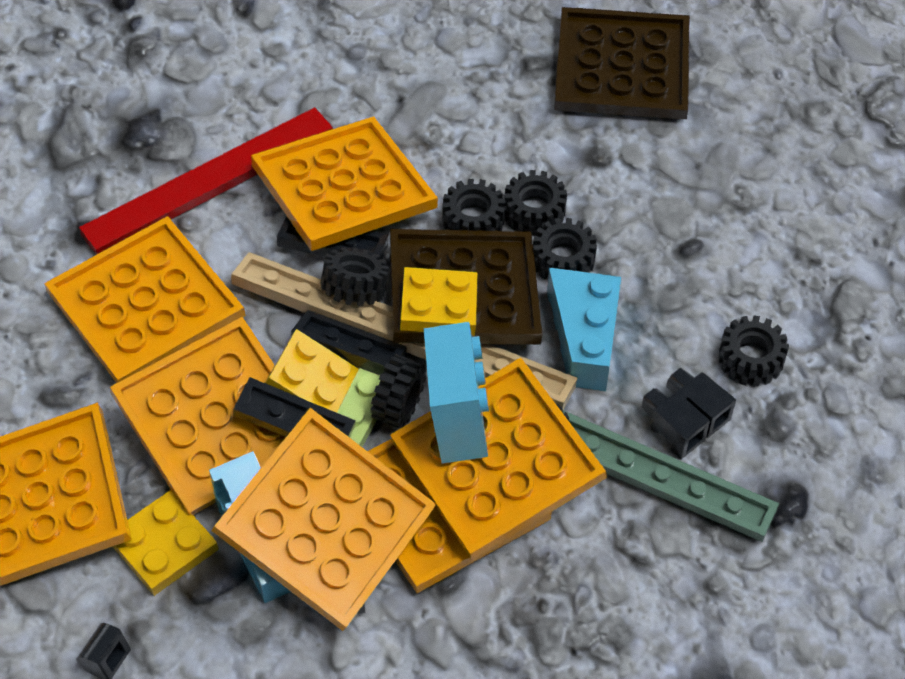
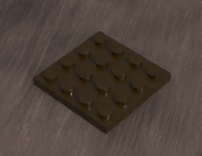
M562 7L554 110L687 119L690 15Z
M390 229L393 343H425L424 332L400 330L404 267L477 272L475 336L472 335V337L479 336L481 344L541 345L543 333L531 232Z

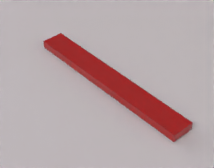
M314 107L80 226V233L97 255L167 216L173 219L258 175L252 167L251 155L332 130L333 127Z

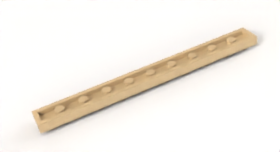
M248 252L231 274V282L235 286L306 313L307 310L393 341L392 307L375 301L373 305H368L364 302V306H357L356 302L346 305V300L334 301V295L328 297L325 295V290L322 291L321 279ZM399 343L407 346V353L426 360L425 343ZM481 344L483 359H478L476 362H483L485 378L521 357L556 404L558 403L564 410L576 388L577 377L491 344Z

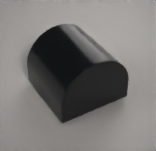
M100 623L76 660L90 674L100 679H112L131 651V648L119 628L107 623Z

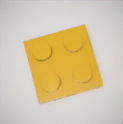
M404 267L400 330L424 332V328L469 322L471 334L475 336L477 272Z
M296 329L265 383L337 413L359 368Z
M172 490L128 519L132 540L112 546L153 596L219 550L217 541L193 514L188 515Z

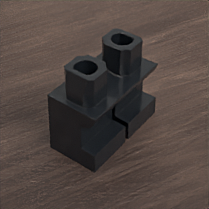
M680 367L667 380L666 387L673 395L667 398L660 390L653 388L644 395L641 407L652 418L650 430L655 433L661 432L672 443L671 450L682 460L703 443L706 437L709 438L731 420L736 399L703 372L693 377Z

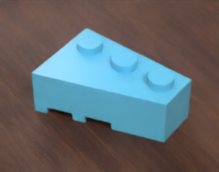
M549 267L547 296L554 315L553 321L560 340V350L566 374L577 377L576 387L606 391L621 277Z
M469 322L424 328L430 409L441 463L488 457L483 412H488L489 406L486 388L479 389L480 385H486L483 362H476L478 359H483L480 337H472Z
M254 451L209 470L217 509L221 517L261 469ZM240 553L264 603L291 592Z

